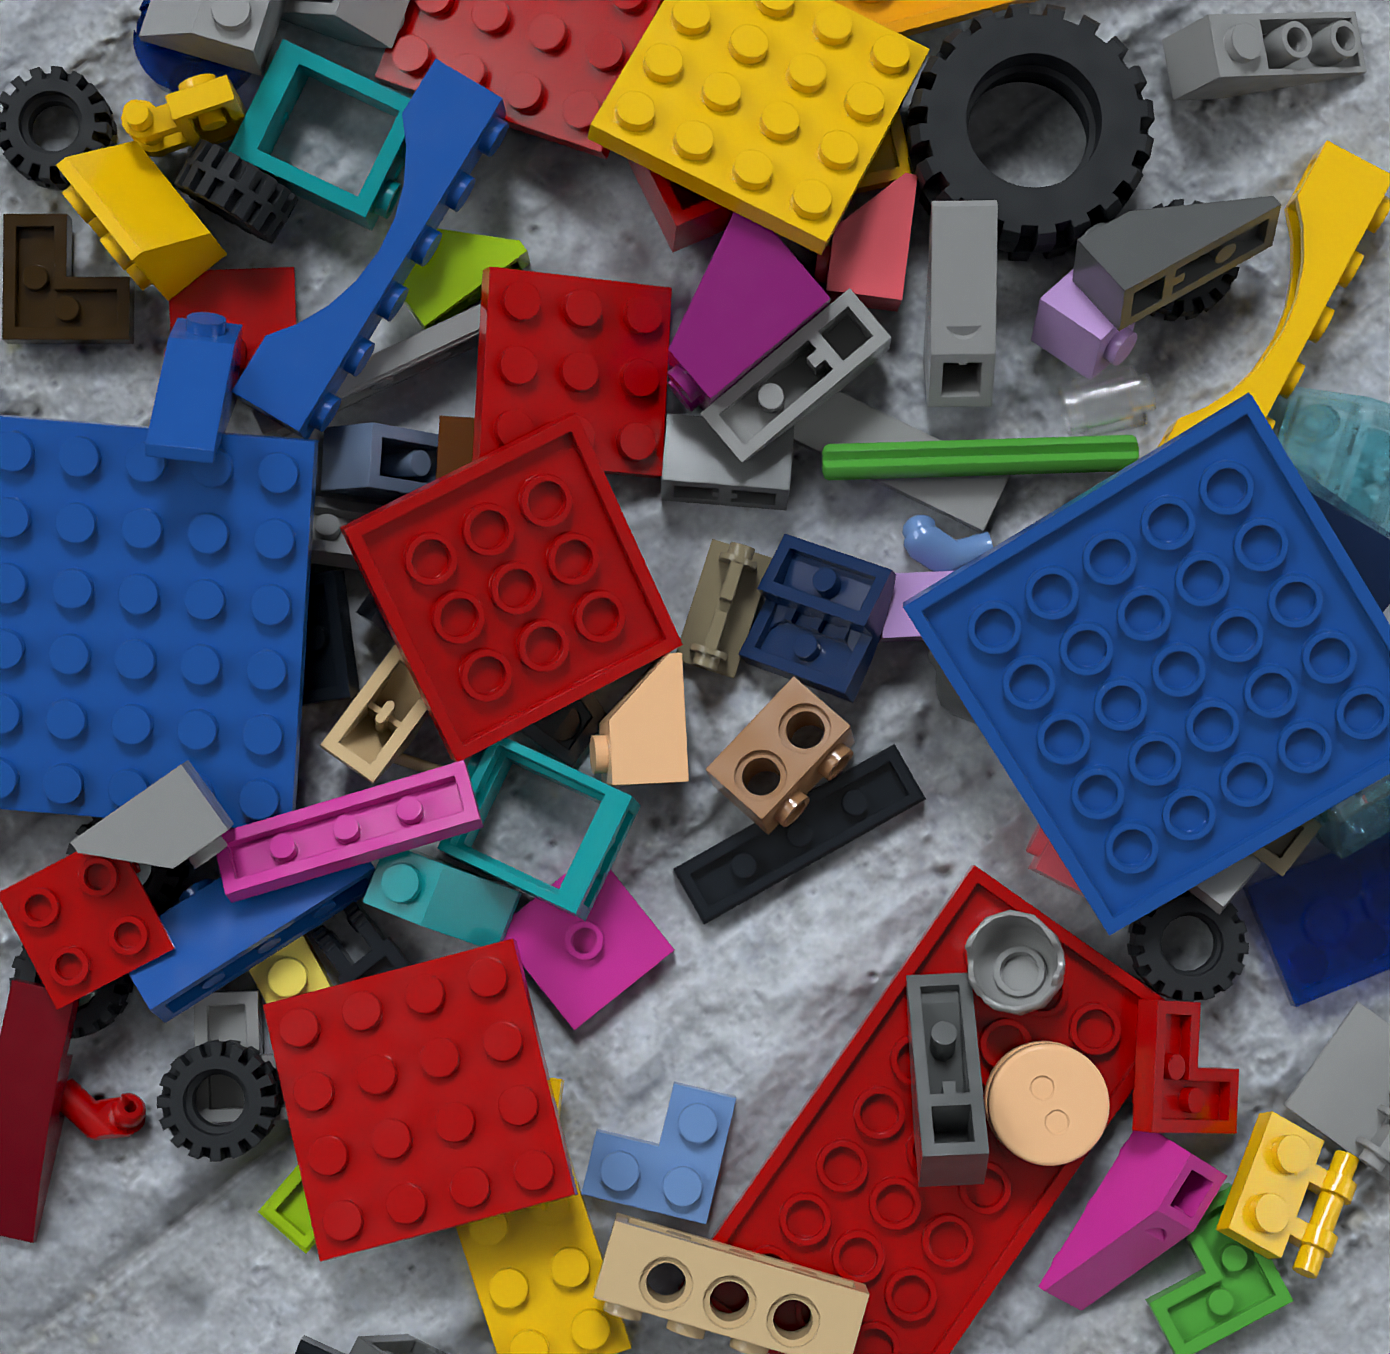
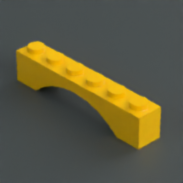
M1328 140L1317 150L1284 209L1290 237V279L1284 310L1269 345L1253 369L1230 392L1209 406L1178 418L1167 428L1157 448L1248 392L1253 396L1273 430L1276 421L1267 416L1278 395L1287 399L1294 390L1305 369V365L1297 361L1307 340L1315 344L1319 341L1334 315L1335 310L1326 306L1335 287L1339 285L1345 289L1361 265L1364 255L1356 251L1360 240L1366 230L1373 234L1376 233L1390 210V198L1385 196L1390 186V173Z

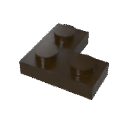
M3 214L2 340L7 344H134V280L131 277H72V218L68 214Z

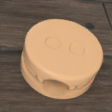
M1033 1041L1010 1050L992 1069L984 1091L985 1115L996 1138L1014 1155L1033 1164L1055 1166L1066 1164L1082 1157L1099 1141L1108 1122L1110 1101L1102 1074L1085 1055L1058 1042Z

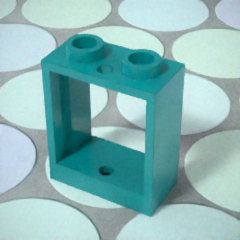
M283 39L228 152L234 153L245 162L251 163L263 173L270 175L279 184L291 190V193L372 231L379 216L385 219L389 218L402 191V184L396 181L405 165L406 142L402 112L409 103L410 98ZM309 77L396 117L358 196L271 156Z
M504 738L472 755L467 768L482 823H484L512 764L600 805L559 889L473 849L472 846L480 829L441 840L437 849L457 861L586 921L641 805L633 796L509 738Z

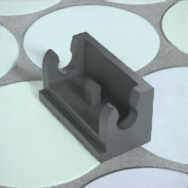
M667 414L661 501L787 510L794 426L742 464L702 416Z

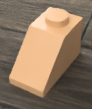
M668 653L657 658L599 723V735L591 736L590 764L592 773L601 774L603 783L614 787L675 784L689 781L682 653Z

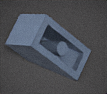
M374 422L327 427L324 430L321 491L371 499L396 500L436 480L438 434Z

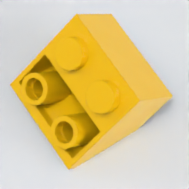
M137 141L68 156L56 164L71 184L62 192L64 197L81 218L91 226L100 237L99 240L121 268L124 271L126 270L142 291L153 284L165 299L169 301L227 255L214 236Z

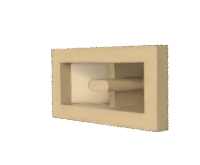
M396 644L320 744L322 749L372 784L411 745L429 715Z

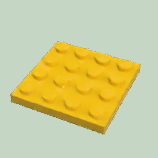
M664 0L590 124L587 139L822 255L923 67L930 49L832 0Z

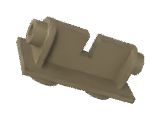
M712 539L680 638L683 645L678 647L676 653H682L683 663L733 679L735 678L741 659L738 653L749 634L761 596L757 587L772 557L756 553L754 548L741 543L731 542L727 544Z

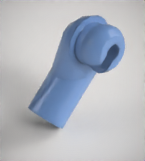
M915 515L903 525L902 533L905 538L903 545L912 559L932 572L956 571L993 548L987 531L955 540L936 527L934 519L928 515Z

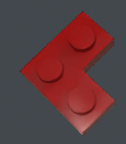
M1138 999V1016L1135 1030V1080L1132 1095V1131L1149 1133L1237 1134L1239 1069L1198 1067L1200 1002Z

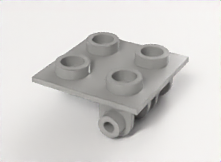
M1356 1001L1284 1106L1346 1151L1355 1155L1360 1161L1388 1181H1390V1024Z

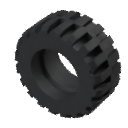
M1028 3L1011 4L1008 6L1005 16L996 18L995 14L989 10L973 17L970 27L966 31L956 28L942 41L937 55H931L924 66L908 109V119L904 128L908 146L909 166L911 173L916 174L918 177L917 184L922 191L919 202L927 214L931 215V201L997 200V250L1008 252V261L1027 262L1031 254L1042 253L1045 259L1064 255L1068 247L1077 244V239L1081 238L1088 229L1096 224L1109 223L1114 220L1144 176L1142 171L1151 157L1154 138L1148 135L1149 128L1155 120L1153 101L1143 100L1141 92L1146 86L1147 81L1140 66L1137 65L1128 69L1123 61L1129 49L1117 36L1112 37L1107 43L1096 36L1095 33L1100 26L1099 22L1083 15L1079 25L1063 19L1066 7L1051 4L1046 5L1042 15L1030 14ZM1027 82L1047 87L1061 95L1074 108L1085 131L1086 147L1083 158L1076 170L1062 182L1051 186L1024 187L1009 183L987 169L975 154L968 137L971 111L985 92L1007 83Z

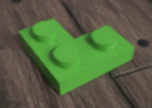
M1228 1182L1220 1187L1194 1232L1185 1237L1201 1270L1145 1299L1173 1354H1195L1293 1302L1272 1259L1263 1257L1215 1230L1232 1184Z

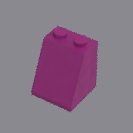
M735 212L733 213L668 348L669 371L667 375L671 380L667 384L679 401L690 412L698 406L704 411L829 306L831 298L775 232Z

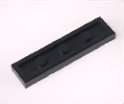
M896 745L889 746L832 780L811 790L807 794L810 798L807 807L789 826L783 827L779 823L768 835L757 824L753 823L673 868L703 924L705 925L926 800Z

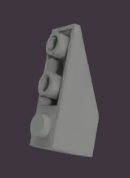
M1355 11L1208 14L1162 39L1173 101L1224 99L1358 76L1367 72Z
M997 200L931 201L923 369L928 407H992L996 357Z

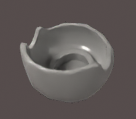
M1007 910L988 916L973 931L966 942L965 949L967 953L969 983L976 995L980 996L983 1002L994 1010L1021 1016L1044 1008L1063 985L1066 963L1062 945L1057 935L1033 914Z

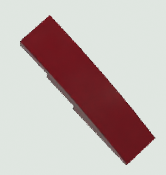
M22 979L11 981L0 1033V1236L35 1243L38 1237L65 1118L64 1115H60V1110L73 1054H68L80 998L57 1010L44 984Z

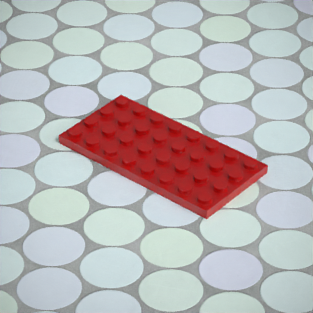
M971 865L711 1237V1240L866 1284L870 1295L853 1354H950L1090 1152L1088 1151L1082 1157L1062 1165L1043 1166L1033 1164L1009 1151L996 1138L986 1118L989 1158L984 1184L919 1187L913 1129L906 975L968 973L965 945L969 936L986 917L1007 910H1014L1033 914L1057 935L1062 945L1066 963L1063 985L1046 1007L1021 1016L992 1009L973 990L983 1097L986 1082L992 1069L1010 1050L1033 1041L1058 1042L1085 1055L1102 1074L1110 1101L1106 1128L1134 1089L1135 1030L1138 1016V999L1165 1000L975 865ZM685 1276L678 1284L679 1290L685 1282ZM727 1281L714 1288L710 1300L719 1311L732 1313L745 1305L748 1293L740 1284ZM788 1300L777 1307L773 1320L780 1328L787 1331H795L805 1326L811 1311L801 1301ZM772 1349L768 1351L769 1354H785Z

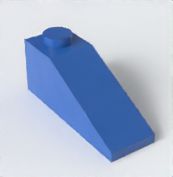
M196 312L187 315V318H177L167 341L145 443V456L214 463L222 441V434L226 431L238 399L231 391L239 380L241 324L226 323L224 316L209 312Z

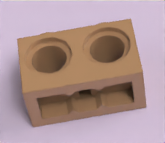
M793 676L706 768V771L713 786L769 835L779 823L783 827H787L802 814L810 801L807 794L823 777L828 781L832 780L846 767L854 752L850 748L855 744L851 726ZM812 725L824 731L822 740L814 747L802 749L791 743L794 733L801 727ZM770 771L780 776L777 788L767 795H754L747 790L752 777L760 772Z

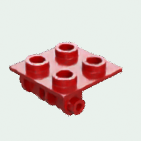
M295 267L207 270L169 300L170 333L177 318H187V315L196 312L219 314L226 318V323L241 324L240 378L266 335L297 324Z
M76 851L0 891V902L57 1010L175 949L137 876V873L141 872L139 863L82 854Z

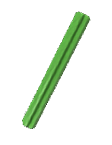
M1133 435L827 444L822 450V473L824 478L830 481L1118 472L1139 459V446L1137 438Z

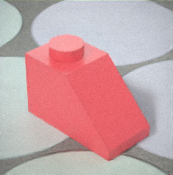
M903 174L840 222L832 234L830 246L825 247L822 255L817 254L814 279L817 283L825 284L824 291L831 298L829 303L834 302L850 288L866 308L898 312L903 298L918 179L916 174Z

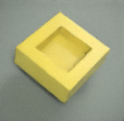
M306 934L249 970L266 1004L334 986Z

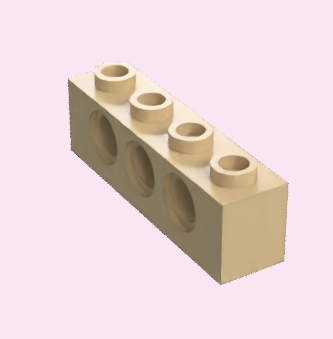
M617 1212L593 1298L605 1301L604 1311L624 1319L640 1321L643 1312L668 1319L666 1328L686 1337L704 1339L706 1331L730 1337L729 1346L745 1354H768L769 1349L785 1354H853L870 1294L866 1284ZM670 1263L681 1269L685 1276V1282L680 1290L673 1294L663 1295L655 1292L650 1287L647 1276L656 1265ZM727 1281L740 1284L748 1293L745 1305L732 1313L719 1311L710 1300L714 1288ZM788 1300H798L806 1304L811 1312L805 1326L795 1331H787L780 1328L773 1320L774 1313L780 1304Z

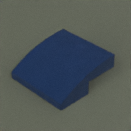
M784 534L757 587L766 600L738 655L749 665L790 680L794 676L803 685L853 703L879 643L893 595L896 574L892 569Z

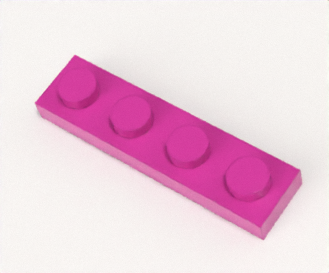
M464 760L230 829L221 835L228 846L217 853L216 856L225 895L233 903L481 829L484 826L469 771Z

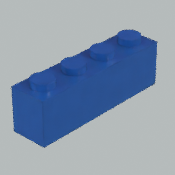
M370 861L233 903L225 895L221 877L215 881L210 878L201 880L181 894L179 898L180 903L159 915L175 949L128 974L150 1011L164 1023H167L341 912L352 902L363 898L374 874L375 867Z

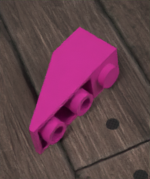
M1133 1131L1129 1139L1121 1147L1118 1157L1096 1193L1088 1201L1083 1214L1061 1250L1053 1258L1050 1268L1038 1287L1081 1311L1194 1232L1227 1178V1175L1161 1133Z

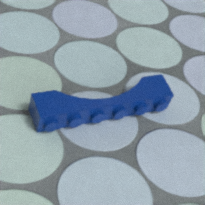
M438 59L434 60L402 112L406 142L404 184L395 218L379 251L359 278L331 304L296 325L264 337L231 391L241 402L303 439H309L314 429L323 432L329 426L341 404V398L337 397L336 393L348 374L356 377L361 373L374 351L375 343L369 339L382 318L390 322L402 307L409 288L403 284L416 263L424 267L435 253L442 238V233L437 228L449 208L458 212L468 199L476 181V178L470 174L482 154L492 157L501 145L509 128V123L504 121L507 114L502 97Z

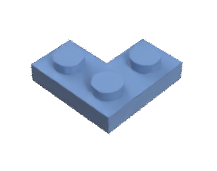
M674 1081L659 1144L597 1129L581 1194L706 1224L736 1096Z

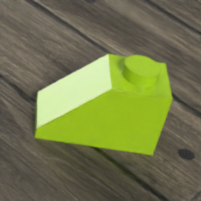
M437 228L442 233V238L432 258L424 267L416 263L403 284L409 288L404 304L424 330L468 310L481 300L482 272L484 269L499 267L522 270L531 264L528 251L521 241Z

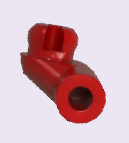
M74 1078L67 1081L60 1112L87 1138L94 1141L126 1138L138 1132L145 1124L146 1105L142 1098L136 1094L122 1093L121 1097L95 1100Z

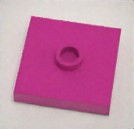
M611 869L586 921L540 899L534 898L513 915L504 940L513 938L517 941L522 965L574 1030L675 950ZM566 873L551 886L559 889Z

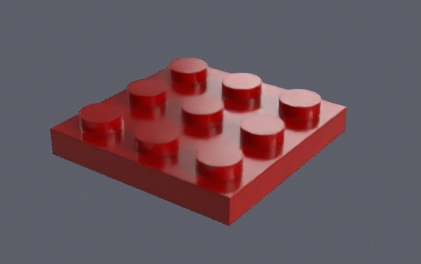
M499 267L484 269L482 272L472 461L571 412L578 414L605 474L644 478L661 477L664 452L672 287Z

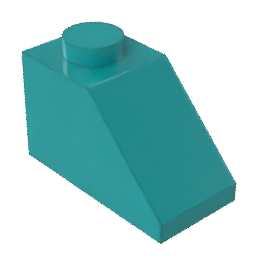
M410 849L379 859L363 903L425 928L482 947L504 941L522 892L422 852Z

